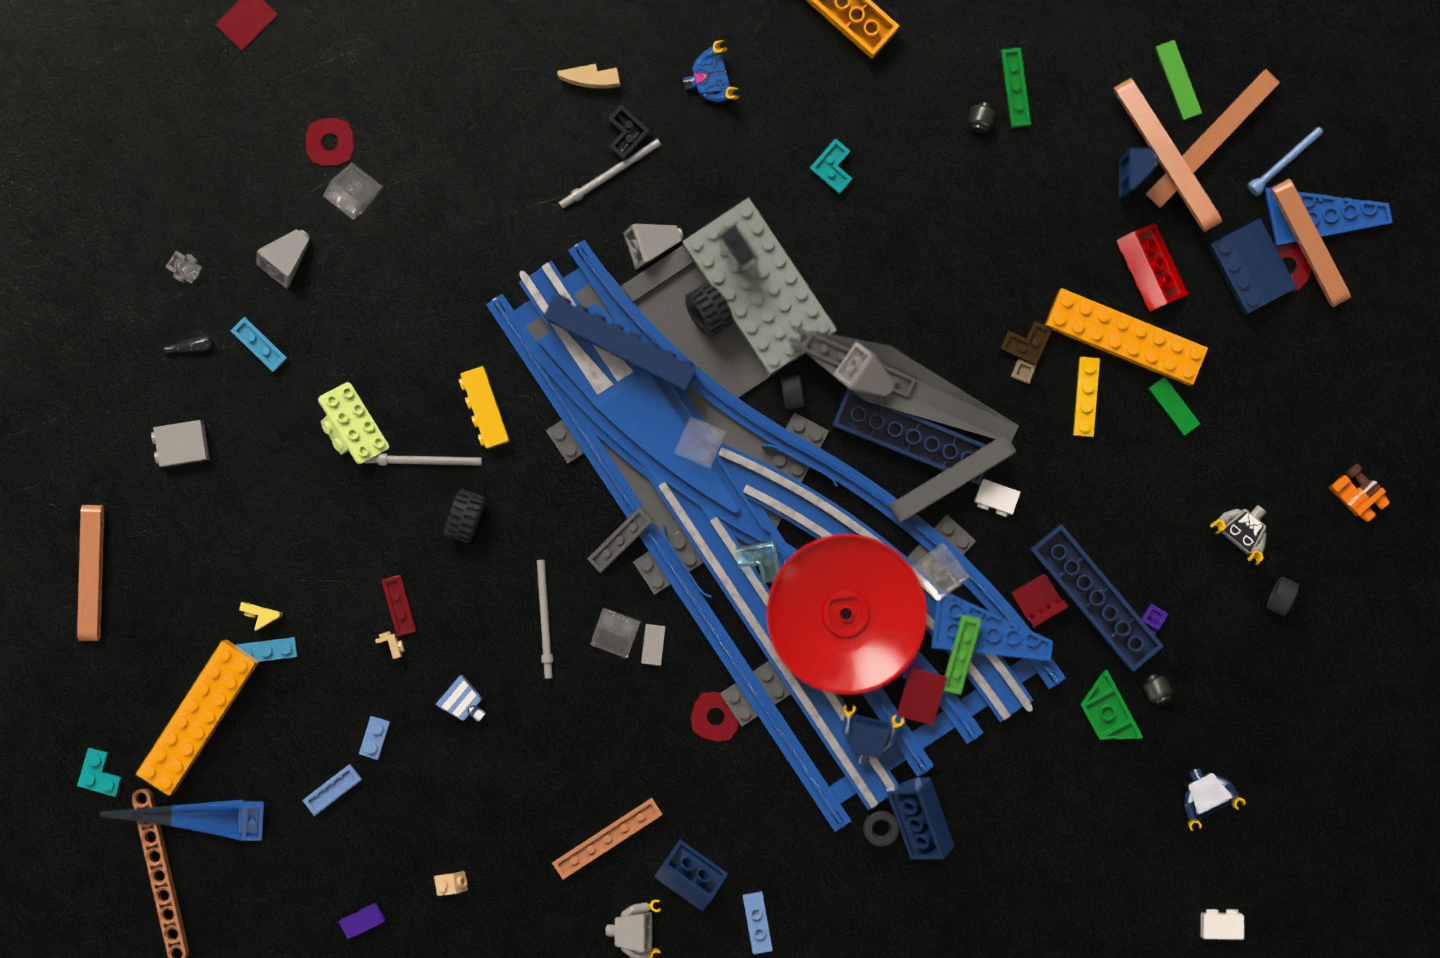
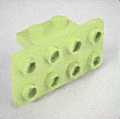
M349 382L318 398V402L327 415L321 421L322 428L329 435L334 448L341 455L349 450L356 463L362 464L389 448L384 436Z

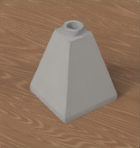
M633 224L623 233L636 270L651 262L683 239L682 230L675 225Z
M296 229L260 248L257 251L256 264L287 289L308 246L309 235L303 230L299 231Z
M855 342L833 374L850 388L886 396L894 389L895 382L877 357L858 342Z

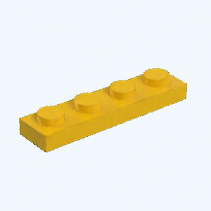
M1079 357L1074 436L1094 437L1100 358Z

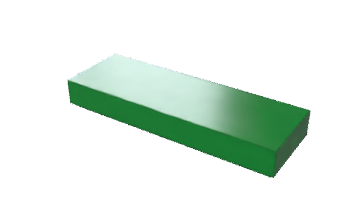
M1163 377L1148 388L1183 436L1200 424L1166 377Z

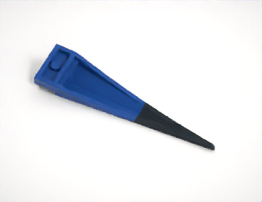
M233 800L101 812L100 815L108 818L191 829L242 841L262 840L263 802Z

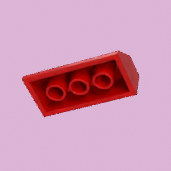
M1156 224L1136 230L1117 240L1119 249L1124 255L1127 266L1149 311H1153L1188 295Z

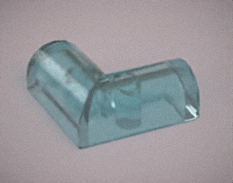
M775 541L735 548L739 568L759 564L762 584L774 581L780 570Z

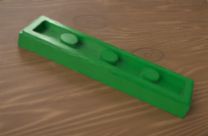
M1021 48L1001 50L1011 128L1031 126Z

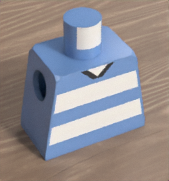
M463 675L458 677L436 703L437 706L463 721L471 715L479 722L486 714L477 706L481 702L482 697Z

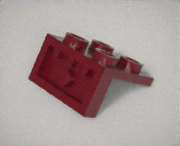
M1042 574L1012 592L1014 599L1031 627L1037 626L1068 607L1065 601L1061 600L1046 574Z

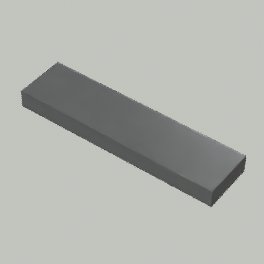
M640 506L587 559L602 573L655 520Z

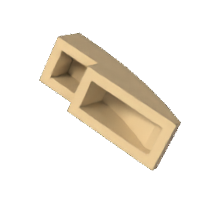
M596 64L557 71L559 79L579 86L591 88L620 87L617 68L597 71Z

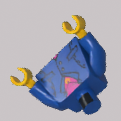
M723 40L715 41L712 47L704 51L697 58L694 66H692L694 76L683 78L686 90L697 87L699 96L717 103L729 99L737 100L739 96H733V91L738 90V88L730 87L722 55L718 54L727 50V47L720 49V43L724 42Z

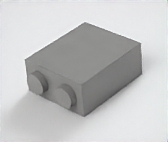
M196 420L153 427L154 432L151 433L153 444H156L157 452H154V457L160 467L210 460L204 421Z

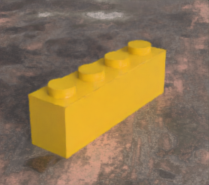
M481 366L461 373L462 378L459 379L462 390H466L468 394L465 400L468 408L473 409L474 416L471 417L475 428L479 427L481 434L478 435L481 446L485 445L486 449L510 442L485 368Z

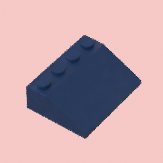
M1261 219L1228 234L1208 246L1244 315L1297 288Z

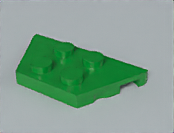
M1104 670L1080 704L1098 739L1143 738L1108 670Z

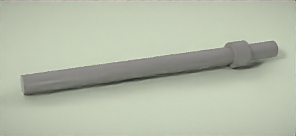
M658 139L654 140L580 189L576 188L573 190L571 195L561 200L559 204L562 208H565L574 201L578 202L584 198L583 195L661 146V143Z
M379 454L364 463H378L379 465H387V463L482 465V458L387 456V454Z
M537 560L543 646L541 661L544 663V676L546 679L552 678L551 662H553V654H551L545 560Z

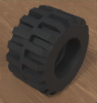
M706 282L685 296L686 308L691 319L705 335L713 337L733 324L732 312L726 299L712 284Z
M463 489L457 493L446 522L445 536L465 543L471 541L485 502L483 496Z

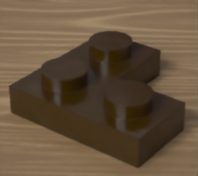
M1034 321L1027 338L1008 331L1000 349L1037 365L1052 329Z

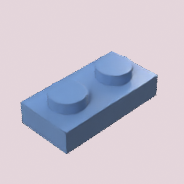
M370 716L359 752L360 755L379 759L390 721Z

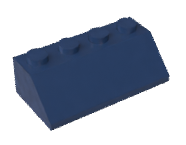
M1130 148L1119 160V199L1127 196L1154 169V166H1157V154H1154V149Z
M913 778L887 789L886 792L910 859H944L955 846L931 778Z

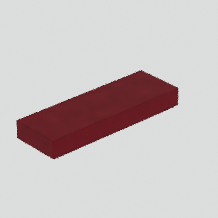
M398 575L381 580L397 637L417 632L402 576Z

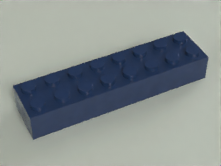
M561 294L559 297L553 296L543 315L546 321L686 393L696 373L694 363L687 359H683V361L677 359V354L667 349L665 352L659 350L658 344L650 340L647 343L642 341L641 336L635 332L630 331L629 334L626 333L623 326L615 322L612 325L607 323L605 317L598 313L594 315L588 313V308L577 304V306L572 305L570 299Z
M850 389L846 390L832 425L834 428L940 471L947 470L986 446V444L912 414L865 401ZM985 471L967 482L977 486L980 485Z
M1062 524L1055 527L1029 549L1130 671L1134 672L1163 647L1162 643Z

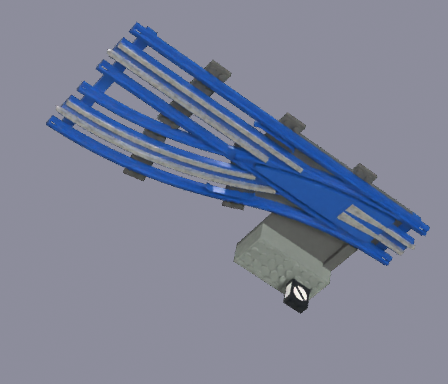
M749 198L682 241L683 245L623 284L622 287L607 272L585 240L575 244L574 247L568 250L579 268L564 278L552 261L543 265L541 269L530 276L524 271H520L522 280L519 284L530 300L516 310H513L504 295L501 294L486 305L562 419L546 430L567 463L585 453L627 518L640 506L653 517L655 521L640 535L649 551L633 561L654 595L670 584L673 586L736 681L735 684L720 693L741 726L759 716L835 832L851 822V819L841 806L842 802L857 793L868 810L888 797L887 789L898 785L890 770L906 760L917 777L927 772L934 765L923 748L953 728L957 729L966 744L983 734V731L972 716L986 706L990 707L999 722L1007 719L1022 707L1031 712L1032 705L1030 702L1033 699L1022 682L1034 674H1039L1048 689L1065 679V676L1052 657L1051 661L1022 658L1009 667L1001 655L973 652L966 677L976 689L961 699L955 693L944 691L939 703L943 711L936 715L933 725L924 723L911 732L904 721L898 727L899 733L895 744L887 752L881 753L879 758L870 757L868 764L864 765L857 762L858 754L851 751L852 746L847 744L844 737L843 721L846 714L843 709L845 702L837 693L817 689L805 683L786 667L776 653L767 626L766 612L770 589L756 570V566L763 553L772 557L778 568L781 569L784 563L798 551L787 544L777 530L782 518L816 539L837 534L862 535L876 539L897 551L909 563L921 583L927 611L925 630L931 636H933L938 588L941 589L937 583L949 570L989 612L1027 630H1030V628L996 588L963 556L976 540L947 514L934 528L916 513L898 522L889 507L891 503L897 500L894 496L857 470L820 448L829 432L828 430L795 412L785 429L739 399V397L806 354L801 347L788 341L789 337H794L803 343L806 338L805 335L796 333L793 330L794 326H798L808 332L810 330L834 335L837 331ZM706 282L712 284L721 292L733 316V324L713 337H709L700 331L691 319L685 304V296ZM561 294L569 298L572 305L577 306V304L588 308V313L592 315L598 313L605 317L607 323L612 325L615 322L623 326L626 333L629 334L630 331L635 332L641 336L642 341L647 343L650 340L658 344L659 350L665 352L667 349L677 354V359L681 361L687 359L694 363L696 373L686 393L546 321L543 315L553 296L559 297ZM809 467L832 480L835 487L838 486L836 483L838 482L861 497L900 526L920 544L906 557L852 514L801 483ZM703 562L769 660L754 671L751 670L702 594L710 598L711 596L699 588L690 574L691 570ZM844 608L846 610L841 612L840 616L842 619L847 620L851 617L852 613L850 609ZM944 649L945 652L950 656L952 650ZM917 651L915 658L922 668L921 670L940 675L927 659ZM882 687L862 693L880 721L891 723V718L896 715L895 723H900L902 717L897 716V709ZM792 694L845 774L843 778L831 786H828L775 706L776 703ZM846 705V711L850 712L849 708Z

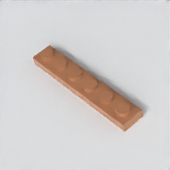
M650 798L552 862L561 878L565 879L663 814L653 798Z

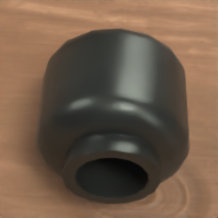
M980 102V105H974L971 108L968 124L973 131L986 133V131L993 127L996 112L991 108L990 104Z
M1155 674L1146 679L1147 683L1143 689L1151 703L1161 705L1171 699L1170 696L1173 690L1166 677H1158Z

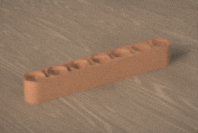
M1287 179L1271 188L1276 202L1330 305L1334 307L1351 298L1292 181Z
M82 505L78 641H99L101 636L103 505Z

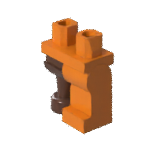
M1357 463L1346 474L1350 478L1355 477L1361 485L1358 489L1350 482L1351 480L1346 475L1341 476L1329 489L1355 516H1360L1368 522L1376 515L1370 509L1373 503L1382 510L1390 502L1384 495L1386 491L1376 481L1366 478L1360 472L1362 467Z

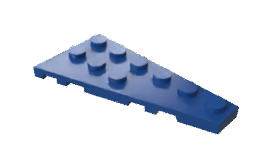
M1265 187L1264 191L1275 245L1297 242L1272 194L1271 188ZM1298 192L1321 237L1393 223L1389 203Z
M938 588L931 648L952 650L961 616L964 614L982 619L973 652L1051 661L1053 641Z

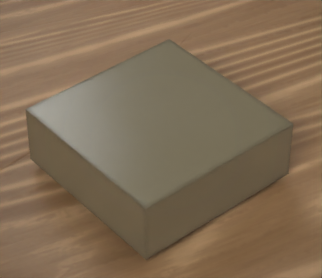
M1017 359L1011 378L1030 384L1036 365Z

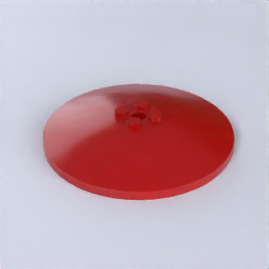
M837 534L823 537L795 552L784 563L773 581L766 612L771 642L786 667L805 683L817 689L837 694L867 692L879 688L896 678L915 657L924 637L927 618L924 592L916 573L909 563L888 545L876 539L855 534ZM843 608L850 609L852 613L851 617L847 620L842 619L840 616V611Z

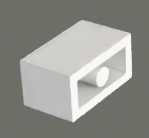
M982 479L974 502L978 503L977 507L988 510L990 507L996 509V514L1007 517L1008 514H1013L1020 492Z
M1206 909V913L1201 912V937L1204 939H1244V915L1238 913V910L1227 909L1226 913H1218L1217 909Z

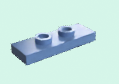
M349 764L302 801L315 816L360 782L362 778L353 766Z
M762 891L744 894L743 900L753 954L773 951Z

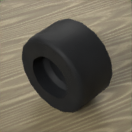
M800 373L781 375L786 409L804 407L805 399Z
M1280 577L1269 596L1267 609L1285 616L1297 596L1299 584L1285 577Z
M877 810L866 817L863 831L870 843L875 846L884 847L896 840L899 834V825L893 814L888 811ZM878 821H885L889 826V831L884 836H878L874 832V825Z

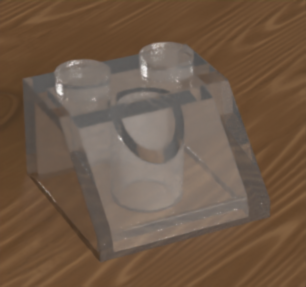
M351 163L330 181L323 197L354 220L367 208L382 189V186Z
M690 417L674 454L710 469L726 432Z
M943 542L911 566L937 601L969 578V575Z
M603 608L590 645L628 658L641 621Z

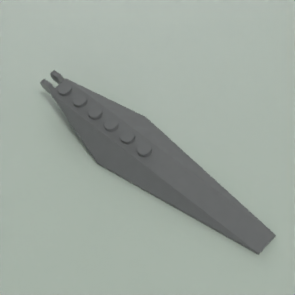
M794 326L793 330L806 336L804 342L802 343L794 337H789L788 339L790 343L801 347L803 351L832 374L835 373L855 342H858L874 354L895 384L893 391L886 396L850 388L865 401L993 439L1006 434L1009 440L1012 441L1019 425L891 346L809 330L808 332L798 326Z

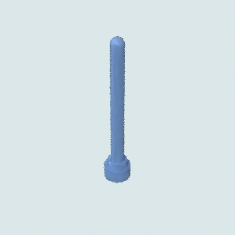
M1316 128L1260 179H1253L1247 185L1249 190L1254 195L1259 196L1264 191L1267 182L1323 133L1322 128Z

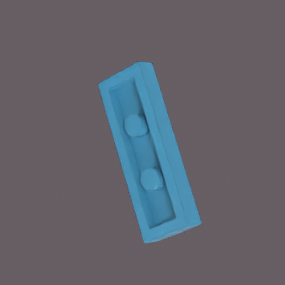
M243 317L231 330L271 371L275 372L287 359L246 317Z
M295 637L236 645L250 656L259 660V662L298 657Z

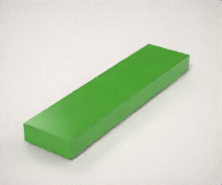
M1175 40L1156 46V52L1182 120L1201 114L1200 106Z
M962 614L945 673L947 679L943 691L961 695L982 619Z

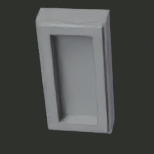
M646 624L641 663L661 666L665 626Z

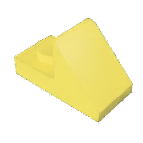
M241 602L240 610L245 611V616L255 618L258 615L254 631L282 617V612Z

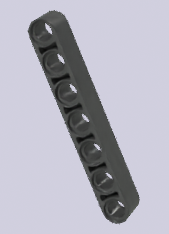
M1005 434L897 499L889 507L898 522H901L1016 452V449Z

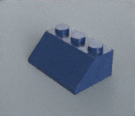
M679 840L654 877L703 911L713 899L728 873L685 842Z

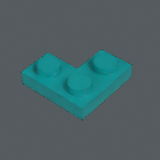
M835 138L810 167L811 171L838 194L852 180L847 173L838 167L850 153V150Z
M88 748L77 786L110 796H117L122 777L103 772L109 753Z

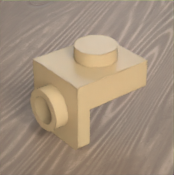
M389 631L379 634L380 638L375 639L376 643L388 640L393 659L403 656L404 646L401 640L398 641L396 634L391 635Z
M464 871L434 876L437 896L457 894L468 889Z

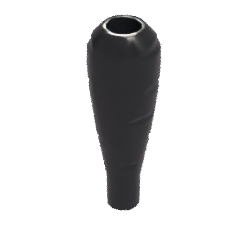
M204 335L165 346L164 351L165 354L204 352L210 350L213 343L211 337Z

